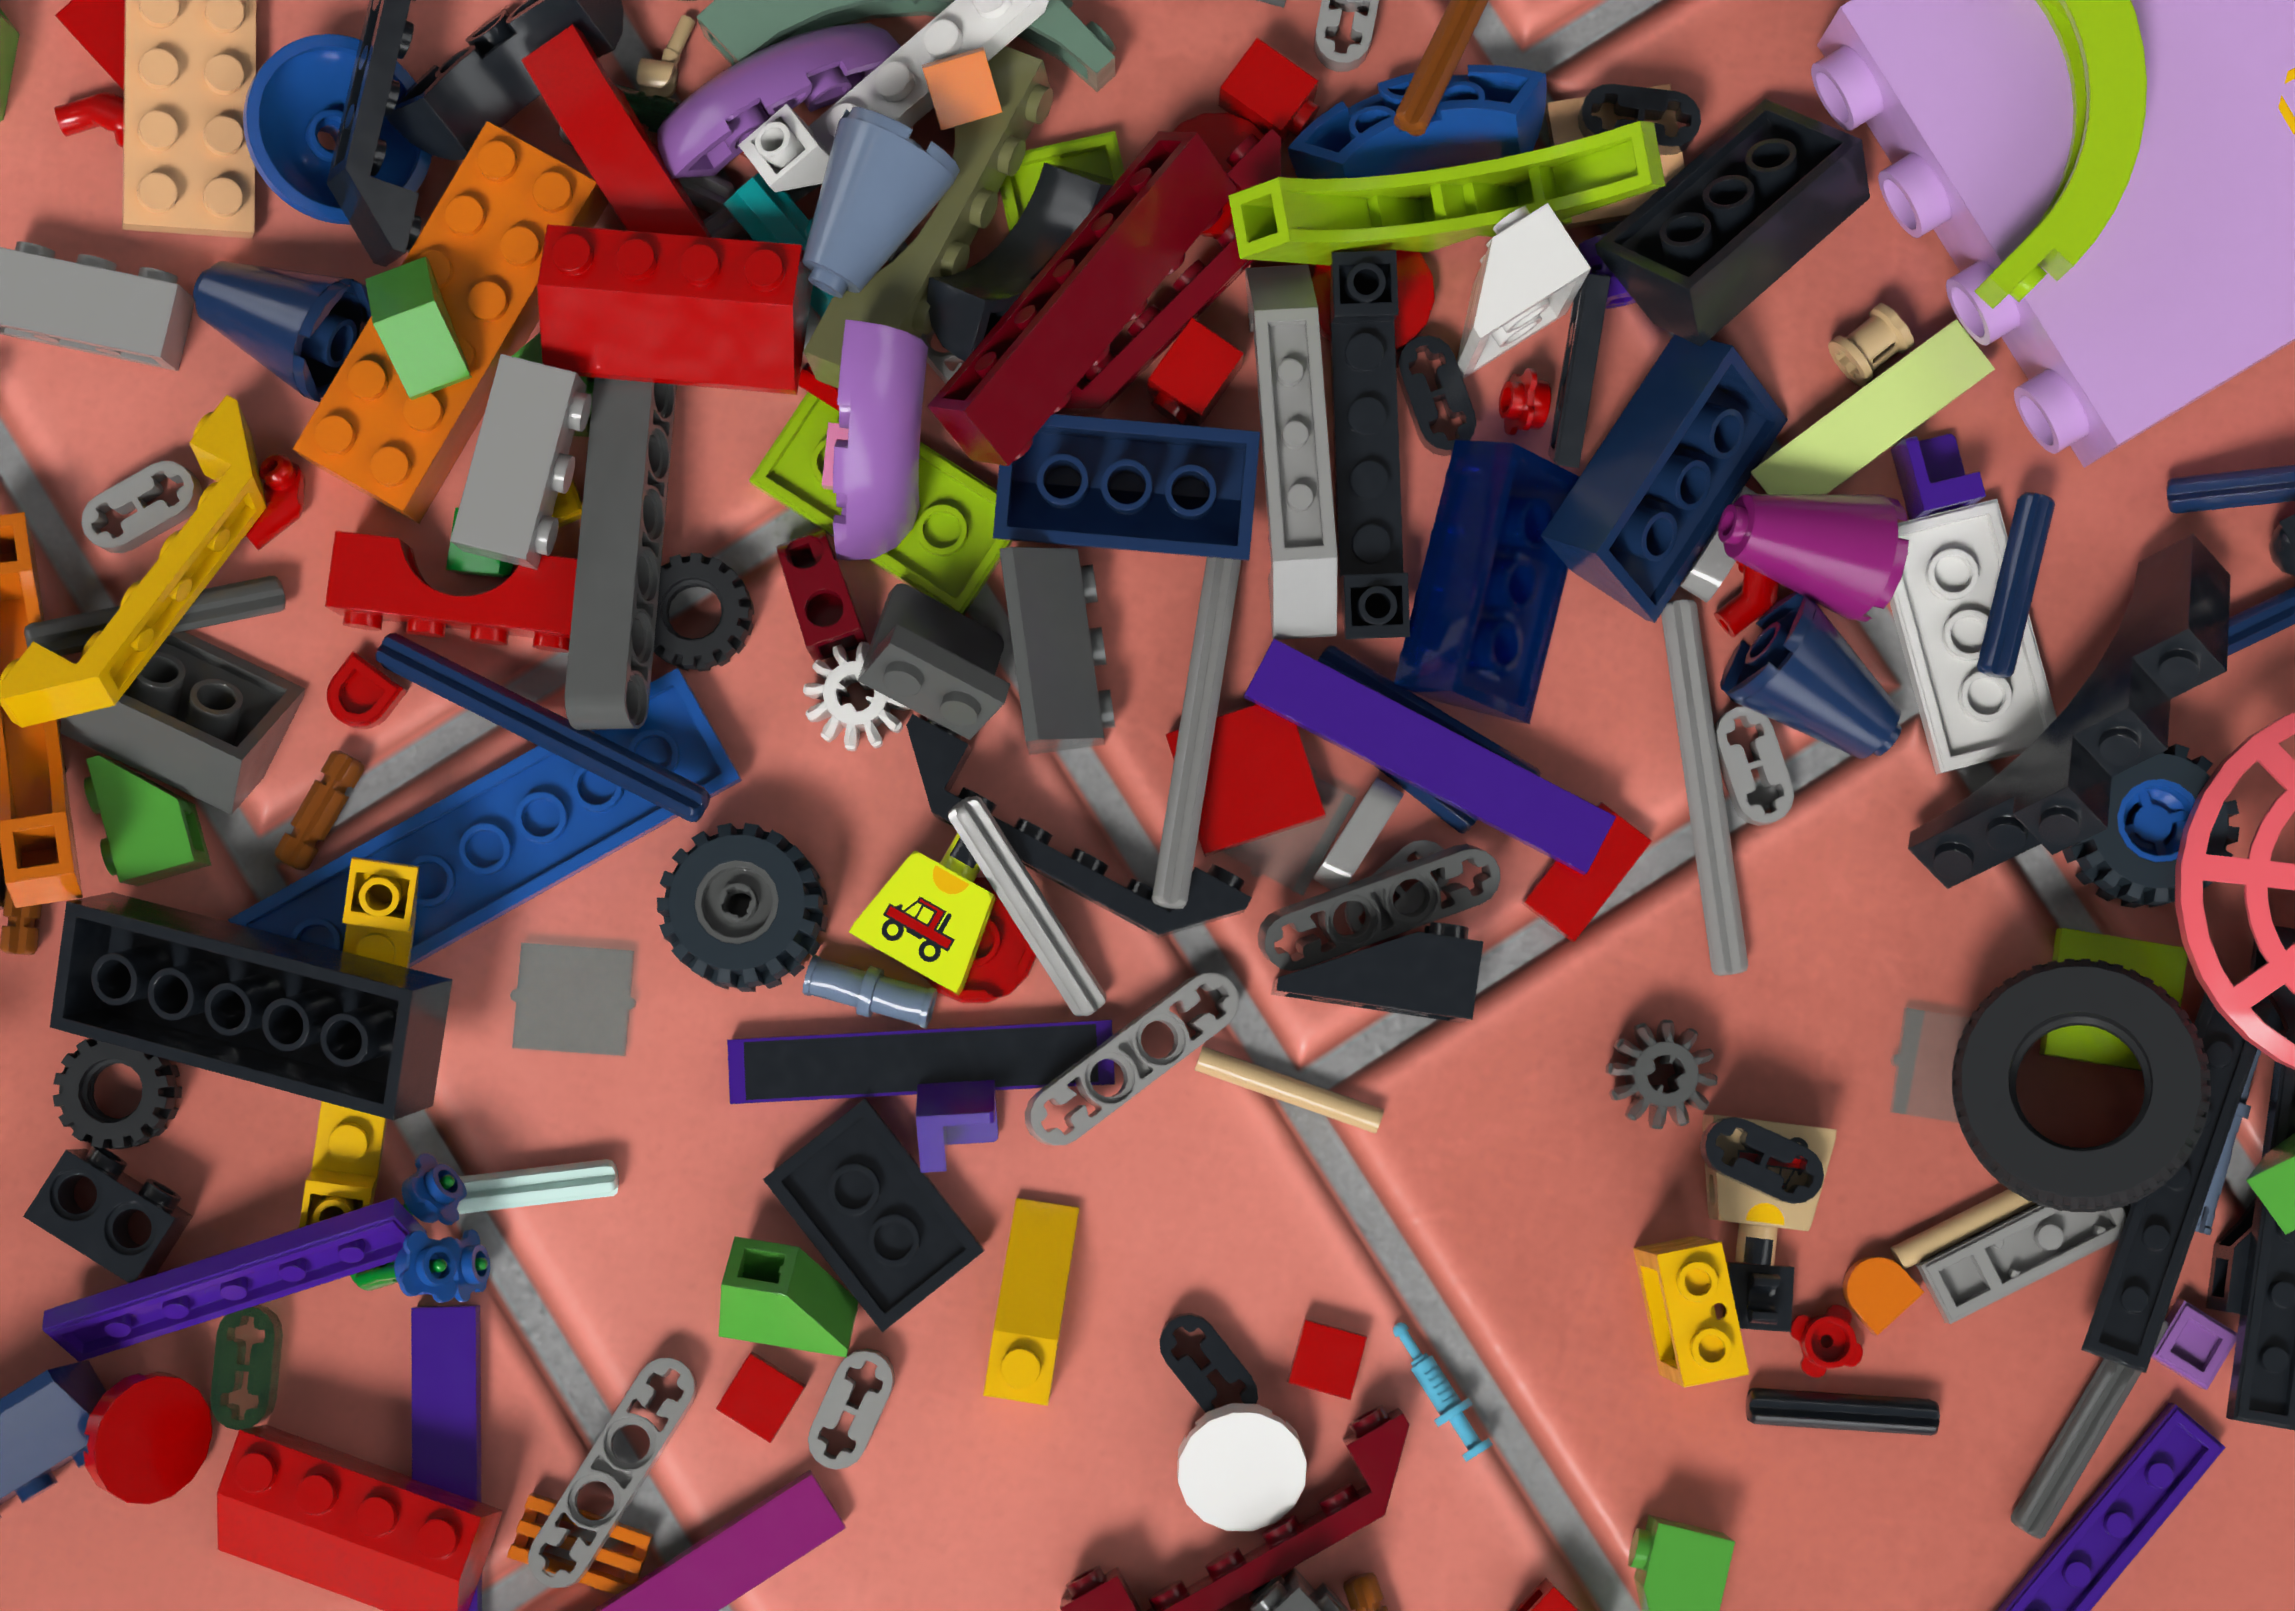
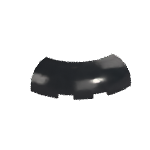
M527 0L511 14L504 9L465 39L469 47L452 56L440 68L434 65L397 100L393 113L386 119L411 144L428 154L452 161L465 159L487 121L501 128L524 107L541 95L521 60L572 24L583 32L597 58L614 51L623 33L624 9L622 1Z
M1044 163L1038 183L1026 209L998 247L980 262L964 271L949 276L929 277L927 302L930 305L929 317L931 327L942 346L957 358L965 361L1116 181L1085 171Z

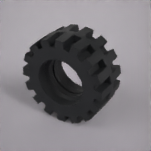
M691 553L690 556L682 557L680 554L670 557V562L661 566L654 653L665 662L687 671L689 669H695L699 672L711 670L710 667L727 664L730 662L729 658L736 652L739 654L746 646L744 642L747 636H751L754 607L747 587L732 568L713 556L709 558L702 553ZM702 587L716 594L721 603L722 614L719 624L711 633L704 637L694 639L683 637L674 631L670 624L669 609L671 602L678 593L687 588Z
M85 1039L76 1045L78 1050L75 1053H67L61 1063L65 1065L62 1073H56L53 1083L59 1085V1094L53 1095L54 1107H61L63 1114L58 1118L64 1127H71L74 1130L72 1135L78 1140L89 1142L91 1146L105 1149L136 1147L150 1142L149 1139L154 1136H160L167 1129L165 1126L166 1122L169 1119L175 1118L179 1108L174 1107L176 1098H182V1087H177L176 1077L180 1076L177 1065H171L168 1059L94 1039ZM116 1063H122L133 1068L139 1075L142 1083V1098L138 1107L130 1115L120 1119H114L105 1115L97 1107L94 1098V1084L98 1075L106 1067Z

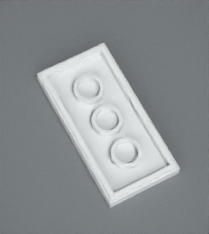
M1998 499L1898 523V538L1909 540L1908 555L1902 578L1890 601V606L1936 775L2023 753L2057 716L2029 614L2013 675L2008 678H1995L1979 672L1977 668L2008 541Z

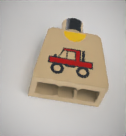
M1703 1114V1132L1709 1124L1717 1119L1729 1116ZM1741 1118L1813 1151L1823 1165L1825 1179L1836 1140L1837 1129ZM1735 1129L1731 1136L1719 1135L1716 1139L1715 1145L1724 1150L1721 1161L1726 1165L1729 1164L1733 1157L1745 1158L1754 1163L1758 1152L1740 1143L1742 1132L1738 1129ZM1795 1156L1791 1163H1782L1769 1158L1765 1168L1780 1174L1784 1178L1782 1186L1784 1191L1788 1192L1793 1184L1804 1186L1807 1181L1808 1175L1799 1170L1802 1160L1799 1157ZM1705 1163L1709 1218L1739 1223L1735 1261L1774 1266L1778 1228L1809 1231L1822 1187L1816 1196L1806 1202L1797 1204L1777 1201L1722 1176L1709 1168Z

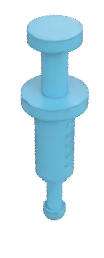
M1403 1322L1395 1324L1393 1334L1395 1337L1400 1338L1414 1360L1411 1362L1413 1366L1411 1371L1440 1415L1434 1420L1437 1427L1450 1421L1468 1449L1462 1455L1466 1462L1492 1446L1493 1443L1489 1438L1483 1442L1480 1440L1463 1413L1464 1410L1473 1405L1471 1400L1467 1398L1461 1401L1432 1355L1428 1356L1427 1353L1422 1354L1407 1331L1409 1327Z

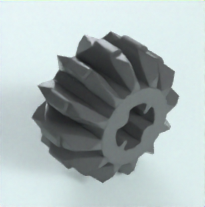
M1672 1020L1660 1021L1656 1040L1651 1029L1645 1023L1634 1026V1035L1640 1048L1630 1041L1618 1039L1614 1044V1048L1618 1053L1626 1057L1628 1062L1627 1064L1608 1063L1606 1065L1607 1074L1612 1076L1625 1075L1626 1084L1610 1090L1609 1095L1611 1099L1621 1100L1633 1095L1634 1099L1627 1107L1625 1116L1633 1121L1640 1118L1649 1106L1648 1121L1652 1129L1663 1128L1666 1122L1667 1109L1676 1125L1684 1126L1688 1124L1689 1114L1684 1101L1693 1108L1705 1110L1709 1106V1101L1695 1089L1697 1085L1715 1086L1718 1080L1716 1075L1711 1073L1699 1074L1698 1065L1709 1062L1714 1058L1712 1050L1702 1049L1692 1054L1689 1052L1698 1036L1697 1031L1692 1028L1682 1032L1674 1043L1675 1028ZM1658 1056H1661L1660 1064H1672L1675 1070V1074L1667 1078L1670 1089L1662 1093L1663 1085H1650L1647 1075L1652 1074L1656 1070L1653 1060Z

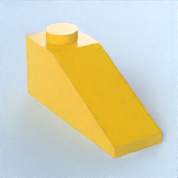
M1016 1198L983 1396L1048 1406L1080 1207Z

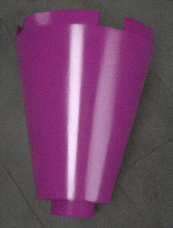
M1745 494L1740 496L1734 504H1730L1725 508L1718 526L1719 539L1724 543L1725 552L1730 558L1798 594L1806 596L1810 600L1813 599L1817 604L1846 619L1862 622L1872 619L1866 614L1872 607L1884 609L1891 601L1902 578L1909 540L1898 538L1897 519L1908 522L1905 509L1897 499L1879 494Z

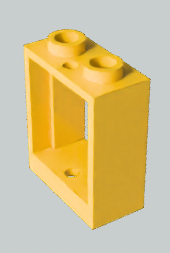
M1692 1236L1633 1248L1659 1375L1684 1388L1750 1375L1722 1242ZM1722 1303L1725 1306L1726 1313L1723 1318L1717 1319L1714 1304Z

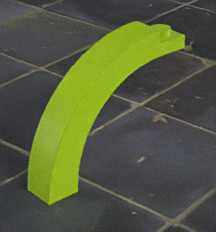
M2035 0L2054 30L2066 60L2073 101L2072 138L2063 176L2049 207L2023 242L1974 291L1992 309L2008 294L2019 303L2046 276L2047 273L2045 271L2056 281L2063 277L2097 240L2114 214L2130 181L2141 144L2146 116L2147 93L2144 46L2136 12L2131 0Z

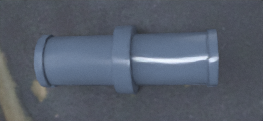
M817 955L812 957L803 983L804 995H813L856 1007V1014L870 1018L874 1012L917 1024L925 1029L930 1023L938 993L935 988H925L884 976V969L870 966L867 971L822 959Z

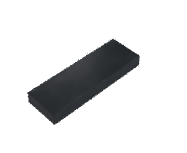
M1589 271L1572 304L1548 451L1550 458L1559 466L1579 468L1610 283V276L1603 272Z

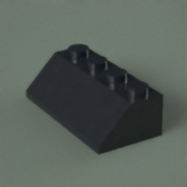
M1764 99L1667 182L1666 186L1660 188L1598 241L1595 247L1597 255L1653 324L1701 347L1870 199L1862 139Z

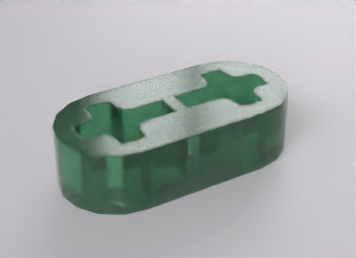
M256 1305L225 1315L217 1330L210 1395L211 1410L216 1420L230 1429L240 1430L257 1426L267 1420L276 1404L283 1332L282 1324L277 1314L268 1307ZM250 1316L254 1318V1327L265 1331V1339L263 1342L252 1345L250 1362H245L246 1342L245 1340L235 1338L236 1327L247 1325ZM244 1372H249L247 1390L249 1394L258 1396L259 1403L258 1406L247 1409L244 1417L239 1416V1405L229 1403L228 1396L230 1392L241 1389Z

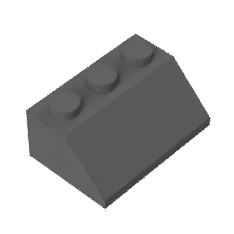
M1033 547L999 549L1025 741L1029 755L1105 745L1103 729L1115 727L1110 689L1098 691L1094 666L1107 665L1102 627L1089 628L1086 604L1098 602L1093 564L1080 566L1078 549Z
M183 631L169 634L115 706L61 718L60 733L232 815L264 778L303 700L305 688Z

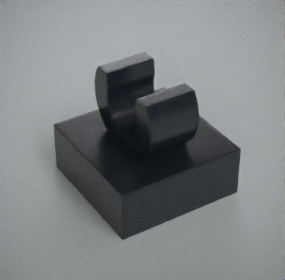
M1726 1262L1740 1329L1791 1332L1794 1267ZM1723 1305V1317H1724V1316H1725V1313H1726V1308H1725V1306Z

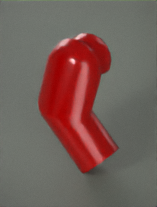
M101 92L54 108L58 124L66 137L96 127H102L108 131H113L117 145L123 148L124 98L110 92Z
M272 455L266 458L259 468V476L264 479V497L267 508L246 534V537L258 551L297 521L304 510L305 478L299 465L291 462L285 455Z

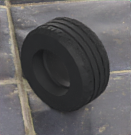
M2064 959L2063 962L2054 960L2048 962V964L2032 966V969L2028 971L2023 970L2015 977L2005 980L2002 986L1996 987L1979 1004V1008L1972 1013L1958 1041L1953 1060L1952 1095L1962 1133L1979 1162L1994 1178L2012 1192L2028 1201L2037 1203V1205L2060 1211L2096 1212L2107 1211L2137 1202L2157 1191L2181 1169L2194 1151L2203 1132L2210 1105L2211 1082L2209 1061L2204 1050L2202 1038L2199 1037L2198 1030L2189 1019L2185 1009L2182 1010L2179 1002L2167 994L2163 987H2158L2154 984L2153 980L2146 976H2141L2133 969H2130V971L2124 969L2123 965L2109 964L2102 960L2095 962L2091 961V959ZM2067 1026H2091L2113 1034L2133 1052L2143 1073L2144 1099L2138 1116L2124 1133L2114 1140L2099 1146L2077 1148L2064 1146L2049 1140L2029 1123L2018 1102L2016 1079L2024 1055L2038 1039L2053 1030Z

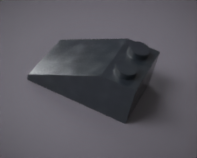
M1430 922V926L1424 927V932H1416L1278 977L1273 982L1271 995L1457 1023L1470 1021L1473 1019L1483 941L1468 939V927Z

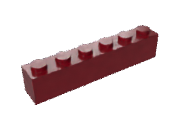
M1157 132L928 404L927 407L971 460L1009 466L1013 461L1021 458L1030 449L1033 443V436L1047 419L1068 403L1072 395L1071 390L1085 373L1106 357L1110 350V343L1123 327L1144 311L1148 304L1147 298L1162 280L1182 265L1186 256L1185 252L1203 231L1212 227L1220 219L1223 212L1222 208L1229 200L1228 195L1234 194L1238 189L1197 132Z

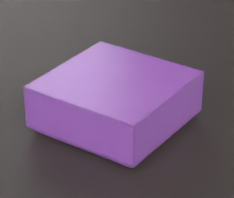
M2177 1299L2165 1319L2168 1322V1329L2151 1358L2197 1387L2207 1390L2237 1340V1333L2185 1300Z

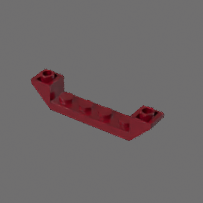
M1273 129L1261 140L1252 133L1227 158L1226 161L1233 167L1227 175L1238 189L1235 193L1281 177V137ZM1234 224L1217 240L1224 249L1207 266L1198 259L1187 268L1172 285L1179 294L1162 311L1155 304L1144 311L1127 330L1134 339L1117 356L1109 350L1106 357L1100 363L1090 368L1083 376L1089 384L1083 390L1076 385L1071 390L1072 395L1068 403L1054 414H1102L1178 338L1190 319L1196 320L1255 261L1240 259Z
M1381 1405L1362 1414L1349 1424L1354 1433L1342 1440L1367 1483L1366 1486L1356 1491L1353 1484L1349 1483L1334 1490L1319 1500L1318 1503L1322 1511L1299 1523L1296 1515L1276 1523L1262 1533L1266 1543L1245 1555L1242 1554L1239 1547L1225 1552L1205 1566L1209 1574L1208 1576L1187 1588L1182 1580L1165 1586L1148 1598L1152 1608L1146 1611H1218L1383 1517L1387 1510L1409 1429V1423L1402 1411L1396 1408L1387 1413L1384 1406ZM1096 1566L1077 1576L1066 1584L1070 1594L1063 1597L1060 1604L1061 1611H1142L1118 1567L1104 1574L1101 1567Z

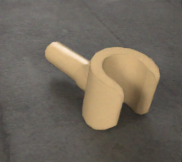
M686 15L681 16L667 47L663 51L662 60L640 59L636 77L637 84L640 85V95L668 98L674 94L677 86V64L680 60V54L696 22L694 19Z

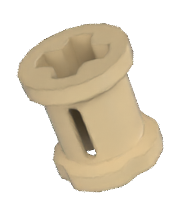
M1883 303L1875 306L1869 312L1870 318L1846 337L1836 336L1828 344L1829 352L1839 369L1847 378L1861 387L1873 380V371L1897 352L1904 354L1915 344L1908 326L1893 309Z

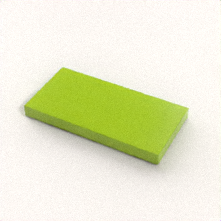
M807 392L749 479V482L819 529H825L826 533L834 538V515H841L842 508L836 505V493H833V490L823 489L822 475L828 422L839 423V411ZM920 442V508L913 529L896 548L868 560L903 583L965 615L1000 562L999 549L1008 548L1013 542L1011 540L993 539L997 490Z

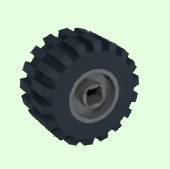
M731 823L717 826L718 834L709 836L703 831L692 838L696 846L688 853L680 848L672 857L678 865L673 873L664 871L660 884L666 888L665 898H657V912L664 916L665 922L659 926L664 939L673 946L674 949L671 951L679 961L714 985L725 989L734 987L741 992H756V986L761 985L771 989L782 984L780 978L790 973L795 977L805 968L801 962L809 953L814 956L818 951L820 944L816 939L819 931L826 932L828 918L823 914V905L828 904L826 891L820 885V876L814 866L783 835L774 830H771L770 833L766 832L756 824L745 823L744 829H736Z

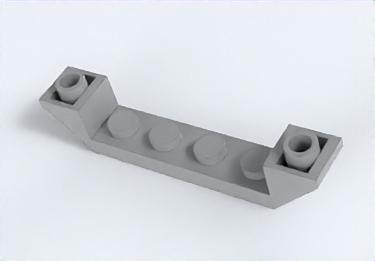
M1309 265L1246 268L1249 331L1254 332L1271 557L1268 585L1272 639L1283 640L1336 636L1337 545L1319 314Z

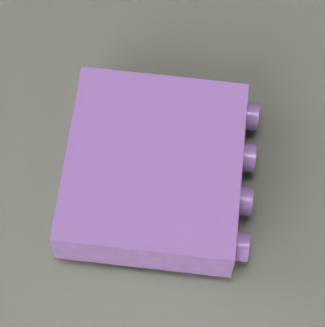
M1850 0L1840 6L1817 44L1824 55L1823 59L1814 63L1811 67V76L1817 94L1830 116L1840 127L1851 131L1866 122L1892 163V165L1880 171L1878 175L1880 190L1889 210L1900 226L1911 236L1919 238L1934 230L1960 271V273L1946 281V291L1950 304L1963 327L1978 343L1987 346L2000 337L2006 343L2028 378V381L2014 390L2016 407L2032 436L2045 450L2056 454L2071 446L2085 468L2295 341V134L2292 133L2279 110L2283 96L2295 117V79L2286 83L2288 71L2295 68V0H2131L2136 12L2144 46L2147 93L2146 116L2141 144L2130 181L2114 214L2097 240L2063 277L2056 281L2045 271L2047 273L2046 276L2019 303L2008 294L1994 309L1974 291L2036 227L2056 193L2068 160L2073 128V101L2066 60L2057 36L2046 15L2035 0Z

